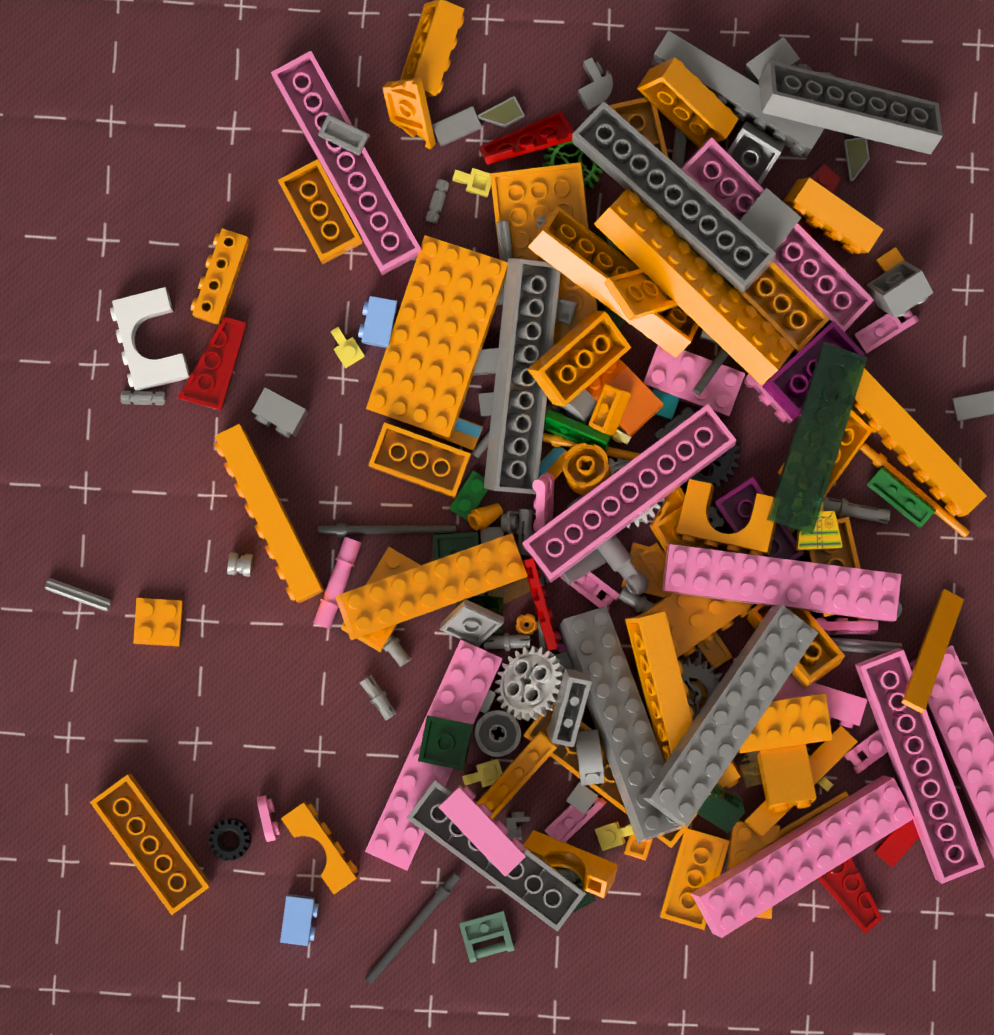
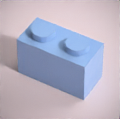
M370 296L369 302H364L363 315H366L365 324H360L358 337L362 338L363 344L384 348L389 347L398 306L397 301Z
M293 894L286 896L280 943L308 946L310 940L314 941L316 927L312 926L313 917L317 918L319 904L315 903L316 897Z

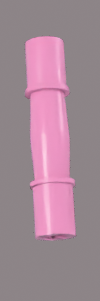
M344 537L339 554L335 558L337 562L329 578L324 597L320 599L321 603L316 613L314 624L331 629L339 608L335 596L342 594L346 588L352 566L355 567L354 563L360 550L361 542Z

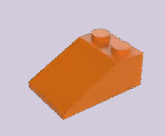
M620 359L585 388L596 402H598L605 383L631 393L619 424L630 437L664 406L655 394Z

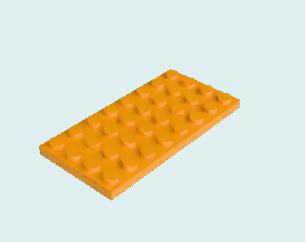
M581 162L490 173L496 231L497 222L509 221L513 259L547 262L536 255L528 246L538 230L536 226L538 217H547L556 206H559L589 229ZM563 273L560 275L558 298L577 302L572 325L555 321L553 346L594 310L598 311L597 299L592 297L578 284L572 282Z
M425 235L420 247L422 251L418 253L391 333L389 347L386 348L366 409L452 438L506 279L508 262Z

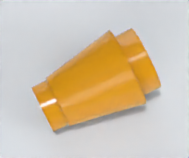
M495 503L473 509L468 515L470 526L476 531L484 530L502 516V507Z

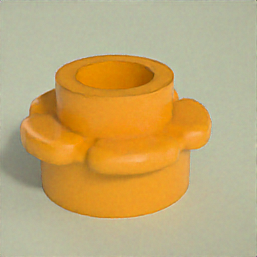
M532 614L520 615L516 619L517 625L515 627L520 634L532 635L538 628V622L535 621V617ZM526 622L529 624L528 627L524 626Z

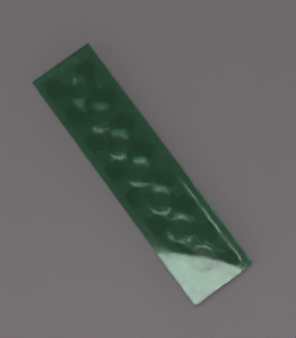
M825 342L822 343L767 517L768 521L809 535L813 534L868 357Z

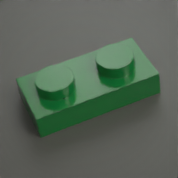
M472 471L449 510L468 521V515L473 509H477L489 490L483 488L484 477Z

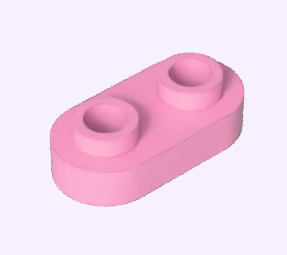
M267 795L257 797V804L264 835L267 842L276 840V835H280L278 822H273L271 814L275 812L272 798L268 799Z

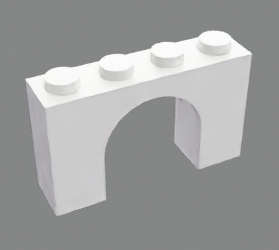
M163 287L113 300V307L110 308L113 321L118 323L119 329L116 330L118 342H123L125 351L121 352L124 364L129 366L130 373L127 374L130 387H134L136 391H142L188 379L190 373L186 357L183 353L151 360L142 357L135 346L136 331L144 321L174 312L168 289Z

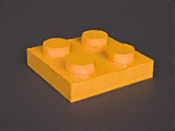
M136 598L133 644L180 646L183 601Z

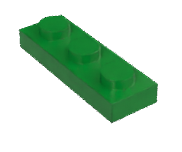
M549 409L545 413L544 430L577 444L598 445L607 453L611 435L589 427L581 421L570 419L562 413Z
M883 466L867 483V486L919 528L926 523L936 510Z

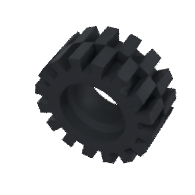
M234 818L223 819L212 827L208 836V844L211 847V852H214L217 858H221L224 861H233L242 857L249 849L251 833L247 829V825L243 824L241 820ZM231 830L238 835L239 842L236 847L226 848L223 846L221 836L225 831Z

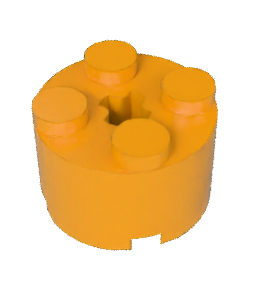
M577 444L564 457L563 472L567 483L574 492L582 497L612 476L607 454L598 445Z

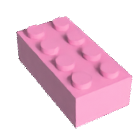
M657 344L643 383L652 391L656 389L680 398L679 401L700 409L709 404L718 416L727 419L732 411L745 373L721 365L701 395H696L693 389L713 361L685 350L675 358Z
M459 785L438 808L504 876H507L526 857L524 852L525 846L516 837L512 840L507 835L509 829L500 820L495 822L490 817L492 812L484 803L480 806L474 800L476 795L467 786L462 788Z

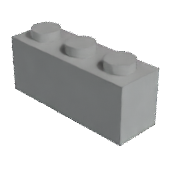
M565 668L547 732L551 743L574 747L592 683L588 673Z

